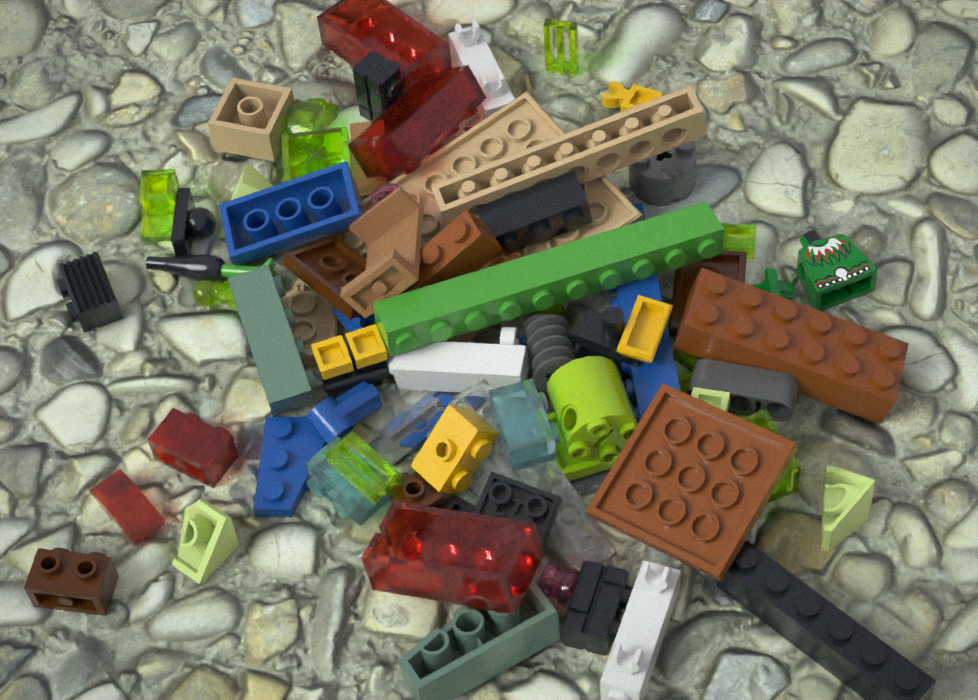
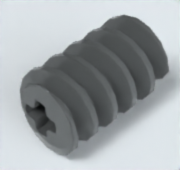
M556 314L534 315L525 320L523 325L535 386L544 392H547V382L551 375L564 364L576 359L568 322L563 316Z

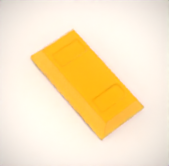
M638 295L616 352L645 363H652L673 305Z

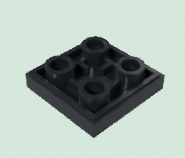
M491 471L463 536L462 543L509 562L517 559L522 567L534 571L561 508L563 499L557 495Z

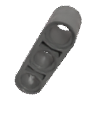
M701 359L694 365L687 394L691 396L693 387L730 392L728 413L784 422L790 420L794 414L800 383L796 377L785 372L713 359Z

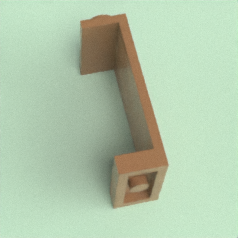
M398 187L349 226V229L368 245L366 270L341 288L340 297L365 319L374 313L373 302L399 295L419 279L424 208L401 187Z

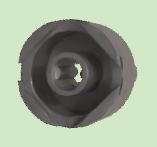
M695 141L629 165V184L633 188L636 197L647 204L655 206L669 205V201L679 199L680 202L686 199L692 193L696 182Z

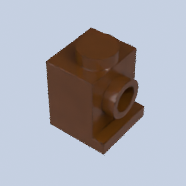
M407 472L399 474L392 481L391 488L388 489L391 506L416 536L428 527L445 506L444 495L437 492L418 472L411 475Z

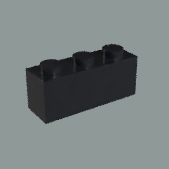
M575 171L476 208L480 220L489 226L503 248L495 256V259L504 255L514 254L518 250L533 244L546 242L554 236L570 230L580 229L584 225L593 222L588 201Z

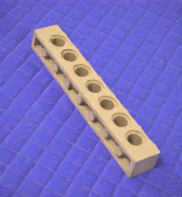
M690 85L431 185V189L446 226L465 210L479 218L476 210L477 207L571 171H575L579 183L583 184L707 136L704 110Z

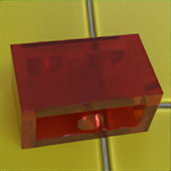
M175 408L171 409L147 439L154 460L213 489L238 458L234 437L228 430L220 426L215 428L204 423L194 413H183Z

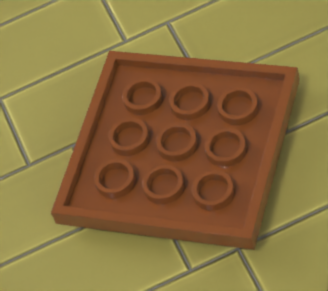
M662 383L585 511L589 517L722 582L795 456L798 447L796 442Z

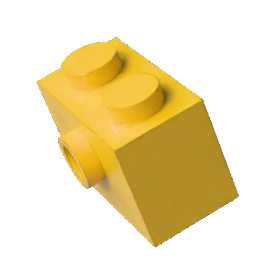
M449 404L414 459L411 467L438 492L461 495L472 483L473 475L481 462L491 453L493 443L499 433L471 408Z

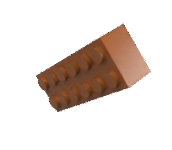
M701 268L689 292L672 348L702 359L719 360L791 374L800 383L798 394L880 424L896 402L909 343Z

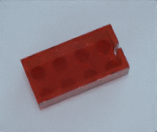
M340 0L317 16L321 43L351 66H355L369 52L373 51L384 56L385 60L389 59L400 65L406 105L427 90L426 84L433 86L452 72L449 43L387 0Z
M469 65L424 75L347 146L367 179L378 176L388 178L399 172L404 174L412 173L421 166L420 161L425 156L434 153L441 147L440 142L444 138L453 135L460 129L459 124L463 120L472 117L478 112L477 107L487 97Z
M393 501L379 525L381 533L375 532L361 560L373 590L516 615L544 557V552L535 522Z

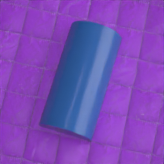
M347 161L219 204L229 258L234 265H245L348 230L350 224L365 213L357 184Z

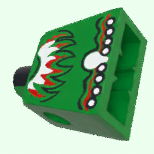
M810 230L801 237L800 243L803 247L798 251L796 269L811 308L823 311L874 292L878 269L845 235L837 234L823 240L817 230Z

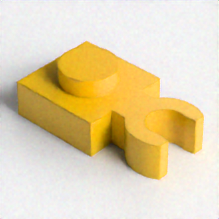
M610 81L609 93L612 95L603 93L602 105L607 108L620 107V112L659 98L663 96V92L633 84L630 90L624 89L622 84Z

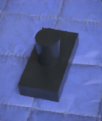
M617 307L606 308L602 314L589 309L572 333V343L635 367H638L642 362L616 352L627 325L624 322L623 311Z

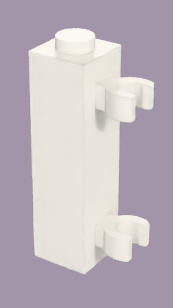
M472 19V27L462 29L460 23L455 25V32L448 33L451 58L481 121H483L515 98L482 34L477 20Z
M502 327L500 344L437 342L407 353L389 357L388 367L389 373L394 375L398 389L525 396L531 365L526 346L519 345L520 340L516 338L517 328Z
M645 560L642 561L600 681L601 700L644 699L680 591L681 570Z

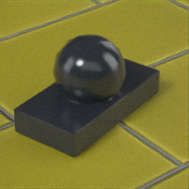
M178 188L171 242L175 256L191 255L192 240L209 238L214 234L217 222L210 210L195 207L190 188Z

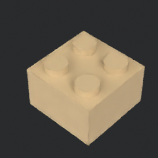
M231 78L208 122L214 150L275 162L297 117L292 88Z

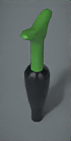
M214 255L148 256L146 260L147 269L160 270L181 277L211 283L219 282L224 277L235 276L269 265L273 277L278 276L273 270L275 263L271 257L258 267L226 264L222 258ZM281 278V281H282V284H283V287H284V290H285L286 284H285V282L283 281V279Z

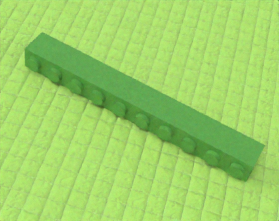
M707 201L373 302L375 324L390 357L407 353L420 347L443 342L449 338L478 331L494 324L510 321L539 310H546L555 305L578 300L584 296L613 289L629 282L645 279L658 273L723 254L724 227Z

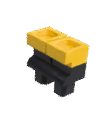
M376 324L345 333L348 350L342 335L311 344L315 362L328 397L333 396L336 399L363 381L379 387L382 386L383 379L390 377L386 360H388L387 349Z

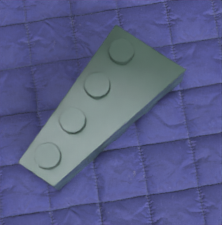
M269 265L228 277L236 308L273 417L314 404L312 391L318 389L312 369L304 370L301 359L306 358L307 355L301 337L293 338L290 328L295 327L296 323L290 306L284 308L282 306L280 297L286 296L280 276L273 277Z
M517 559L506 567L507 572L496 582L492 579L481 588L482 594L467 607L463 604L452 613L453 619L442 629L435 628L398 660L405 688L414 700H454L562 639L557 610Z

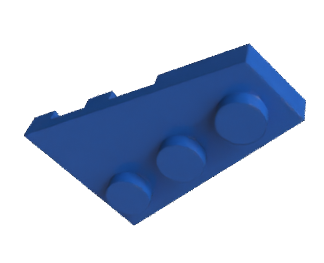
M266 417L253 507L255 517H293L311 482L310 476L317 462L322 461L327 442L307 417Z

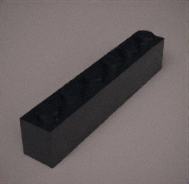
M745 540L722 582L716 581V586L863 699L931 700L936 683L935 679L749 541Z

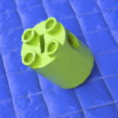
M587 356L572 360L557 369L547 382V393L569 457L574 461L600 460L602 464H612L616 461L638 425L617 366L608 358Z

